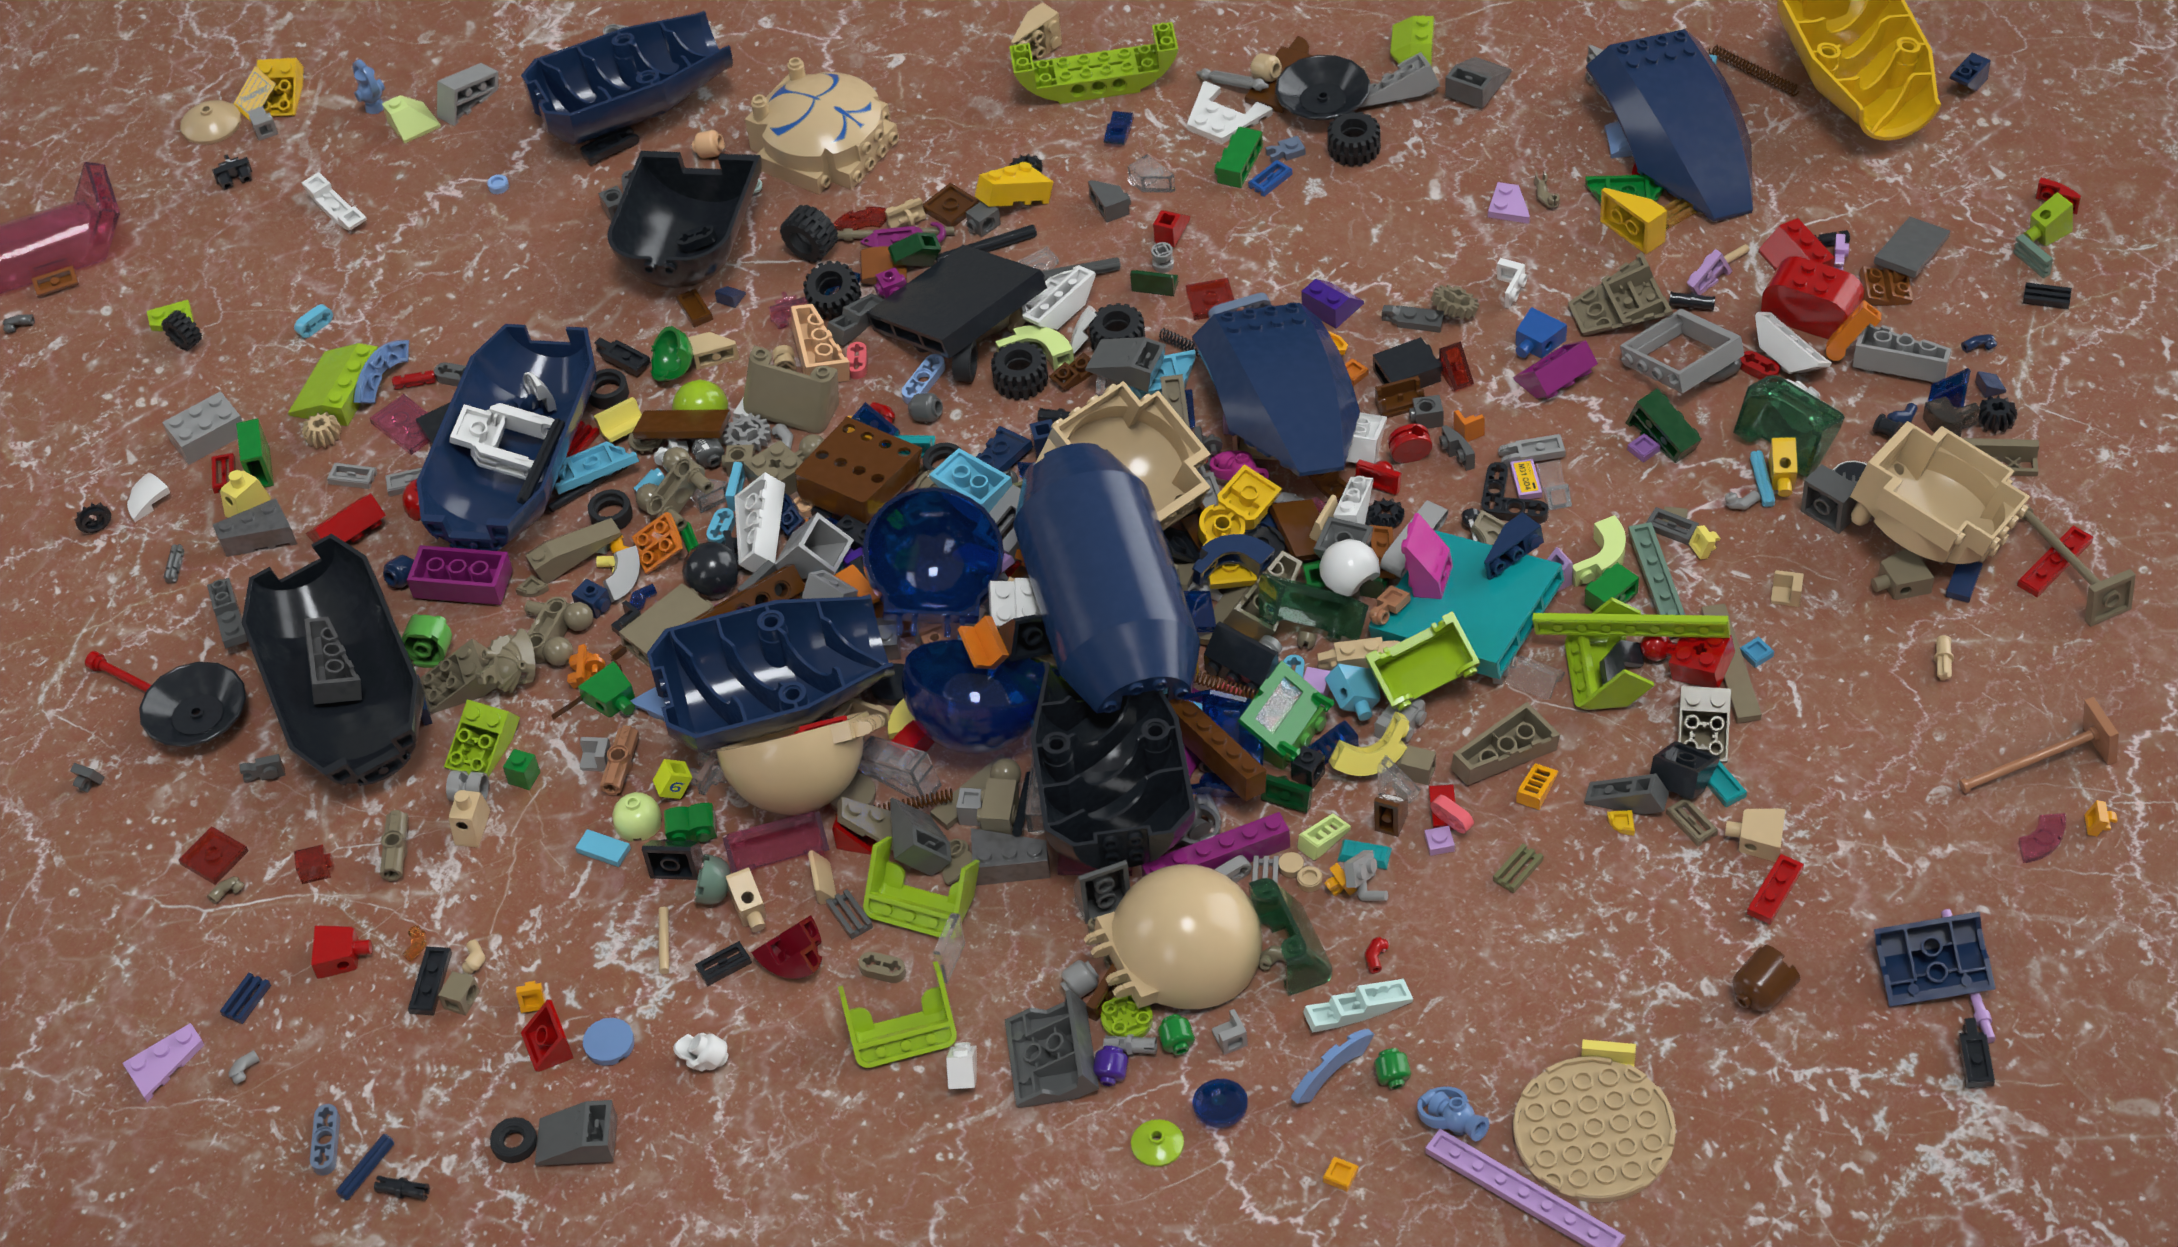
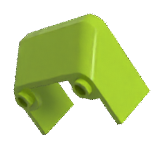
M1611 597L1591 614H1641V611ZM1567 635L1565 648L1574 703L1577 707L1584 710L1627 707L1654 687V682L1626 669H1623L1606 684H1602L1599 662L1618 641H1626V636Z
M887 836L873 844L863 903L866 915L874 920L944 939L955 935L973 901L980 860L975 859L961 868L959 881L951 886L949 896H944L904 885L905 871L903 867L898 863L889 861L893 837Z
M938 961L933 962L938 987L930 988L923 993L921 998L923 1011L873 1024L872 1016L867 1009L862 1007L848 1008L843 986L838 987L855 1058L859 1065L871 1068L947 1048L955 1042L957 1033Z

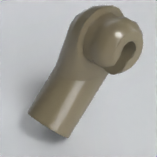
M233 876L218 883L207 895V898L213 904H217L230 889L234 893H239L244 887V883L239 880V877Z
M1276 945L1270 946L1261 952L1259 967L1263 970H1268L1278 960L1293 963L1295 950Z

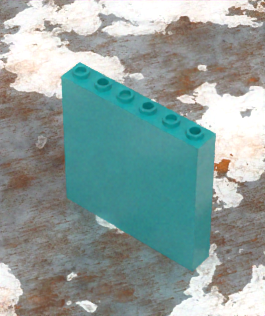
M1435 530L1436 534L1450 548L1453 563L1442 599L1414 597L1412 587H1409L1408 584L1409 572L1407 571L1395 587L1410 593L1411 601L1397 614L1388 611L1390 616L1384 625H1376L1371 620L1368 627L1371 638L1382 637V641L1395 640L1402 642L1431 627L1433 623L1439 626L1438 622L1443 620L1442 616L1453 611L1480 661V665L1476 668L1478 670L1476 673L1500 679L1534 628L1533 613H1543L1564 582L1562 564L1525 555L1502 573L1489 580L1487 579L1484 561L1493 545Z

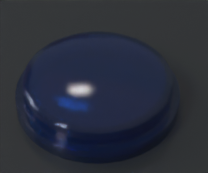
M1214 1079L1202 1084L1196 1090L1192 1100L1193 1110L1197 1118L1206 1125L1215 1128H1225L1234 1125L1245 1115L1248 1108V1097L1240 1084L1228 1079Z

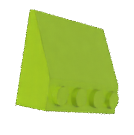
M357 343L325 351L290 408L288 415L309 419V416L314 417L317 416V413L323 415L327 412L329 415H334L340 425L348 426L361 403L354 402L358 377L364 364L374 351L378 349V346Z

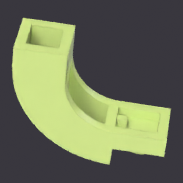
M1029 325L1013 328L1014 335L995 341L997 352H999L1000 347H1006V344H1015V342L1019 341L1020 343L1029 342L1030 345H1037L1038 348L1043 350L1046 359L1054 371L1064 362L1070 365L1074 361L1073 348L1069 341L1061 333L1048 327Z
M1615 515L1594 523L1593 539L1601 548V551L1597 555L1573 565L1572 583L1575 587L1598 579L1607 568H1611L1617 562L1623 565L1626 536L1622 524Z

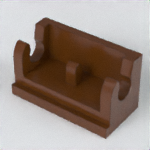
M1418 376L1375 387V404L1380 415L1387 418L1409 413V408H1413V398L1425 397L1424 389H1420V379Z

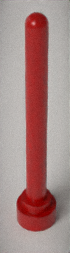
M91 651L85 659V666L93 671L103 670L144 692L151 686V684L108 663L104 655L97 651Z

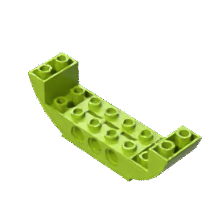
M1173 22L1152 25L1154 44L1033 61L1030 43L1009 46L1014 75L1028 91L1048 100L1059 101V104L1140 93V89L1159 79L1170 68L1176 58L1178 45Z

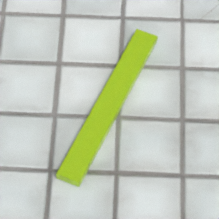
M1533 613L1532 618L1536 635L1730 638L1729 616Z

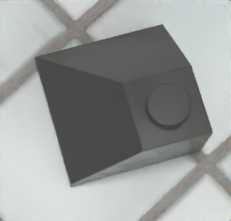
M1328 517L1314 547V553L1322 559L1323 553L1335 542L1346 539L1361 541L1370 547L1373 526Z

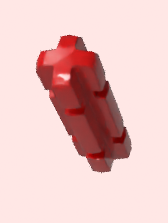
M433 370L424 371V374L417 372L405 374L404 377H401V375L392 377L394 389H401L405 385L406 388L424 385V382L431 384L436 381Z

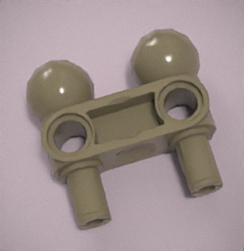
M673 447L667 450L663 456V466L668 472L659 486L647 483L638 488L636 502L642 510L647 511L656 518L665 512L671 513L678 531H681L687 525V521L679 514L681 509L697 488L703 493L709 494L713 491L714 484L705 477V469L693 461L685 449Z
M562 597L550 598L545 603L528 600L525 603L524 610L526 614L537 616L527 633L533 645L535 663L541 664L548 661L552 665L560 666L565 665L569 661V658L573 655V647L568 639L563 636L568 628L574 631H582L592 624L593 612L587 604L582 602L567 603Z

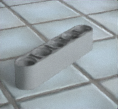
M1427 500L1417 513L1422 516L1434 531H1439L1446 521L1449 510ZM1408 524L1385 552L1380 563L1381 569L1400 578L1407 572L1405 570L1406 558L1405 554H1402L1401 545L1403 539H1406L1408 535Z

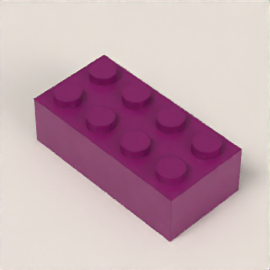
M420 545L407 582L413 598L501 605L513 568L508 552Z

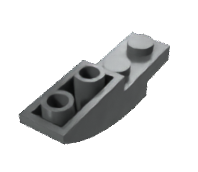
M230 578L219 579L208 584L211 603L225 649L247 642L248 639L241 623L242 615Z

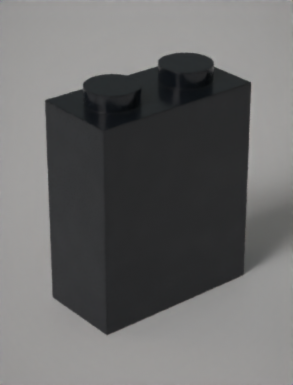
M1421 337L1373 354V371L1383 385L1418 376L1420 379V389L1441 382L1443 365L1440 359H1436L1433 355L1431 346L1429 344L1426 345Z

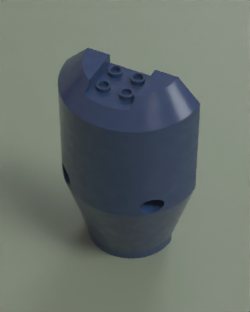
M702 11L696 14L624 27L541 56L532 61L521 74L535 114L543 118L547 134L575 146L667 113L721 72L732 68L733 58L729 45L721 49L718 48L706 12Z
M871 594L861 597L773 600L666 628L647 652L657 694L659 697L664 698L666 706L661 707L668 735L697 753L811 724L880 681L895 676L893 662H888L882 643Z

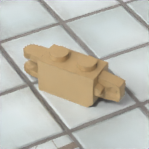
M1382 637L1335 642L1334 649L1317 653L1318 668L1333 670L1337 664L1369 668L1366 663V654L1374 650L1383 654V648H1390L1400 643V641H1382Z

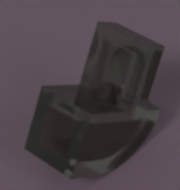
M1945 396L1925 402L1923 420L1934 433L1943 426L1961 437L1962 429L1978 424L1980 408L1976 402L1954 408Z

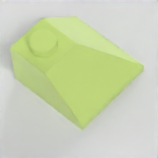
M399 95L382 103L388 123L404 144L441 127L438 120L421 101Z

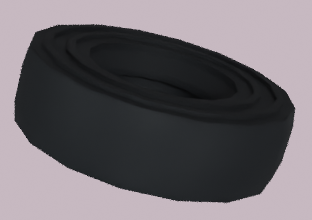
M512 1117L501 1121L492 1130L490 1136V1146L493 1153L498 1159L507 1163L525 1160L535 1151L537 1145L535 1128L529 1121L519 1117ZM516 1132L523 1135V1141L517 1147L510 1148L504 1145V1140L509 1134Z

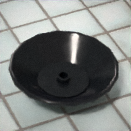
M1314 55L1299 59L1287 66L1277 78L1275 94L1280 104L1294 115L1309 120H1331L1336 116H1341L1343 113L1348 114L1361 107L1369 96L1370 80L1365 70L1352 60L1336 55Z
M198 661L178 666L160 676L145 692L139 707L140 725L150 738L166 746L190 747L209 742L225 733L240 717L246 702L245 684L233 669L220 663Z

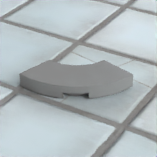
M636 545L613 554L615 560L614 572L603 581L604 587L608 590L611 603L626 595L638 578L640 560Z

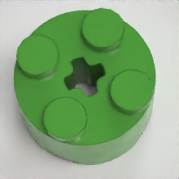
M418 614L411 616L402 635V640L410 659L414 660V665L432 668L444 660L452 640L451 629L446 624L447 621L444 617Z

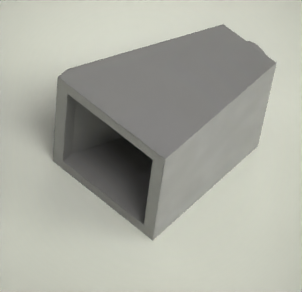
M817 512L791 534L775 562L776 569L778 570L788 564H794L801 579L808 578L809 573L819 570H825L834 575L854 539Z

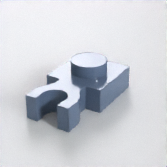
M1298 136L1278 141V146L1265 147L1266 155L1270 156L1271 163L1276 160L1279 161L1281 158H1285L1288 161L1306 155V148Z

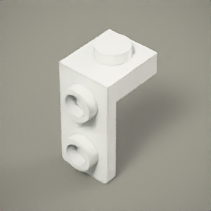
M1500 258L1497 263V279L1510 283L1505 292V308H1510L1513 301H1517L1520 288L1526 285L1528 275L1525 274V264Z

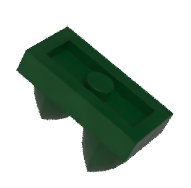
M1267 774L1265 793L1261 794V799L1307 813L1311 806L1313 788L1307 784L1289 781L1286 775L1276 777Z

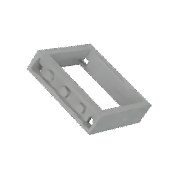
M1679 309L1620 345L1621 360L1625 366L1681 393L1686 392L1744 356L1741 336L1683 309ZM1682 333L1714 348L1713 351L1680 371L1647 355Z

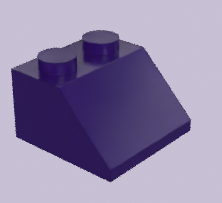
M1314 279L1301 291L1302 305L1319 317L1321 321L1335 329L1364 304L1362 299L1324 280Z

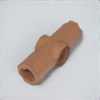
M623 725V727L618 728L613 746L607 751L608 762L600 783V789L608 795L621 793L626 775L632 770L631 760L639 738V731L632 728V726Z

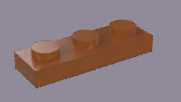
M1369 525L1373 526L1370 548L1377 555L1380 566L1385 552L1394 542L1392 527ZM1380 568V576L1378 578L1396 579V575Z

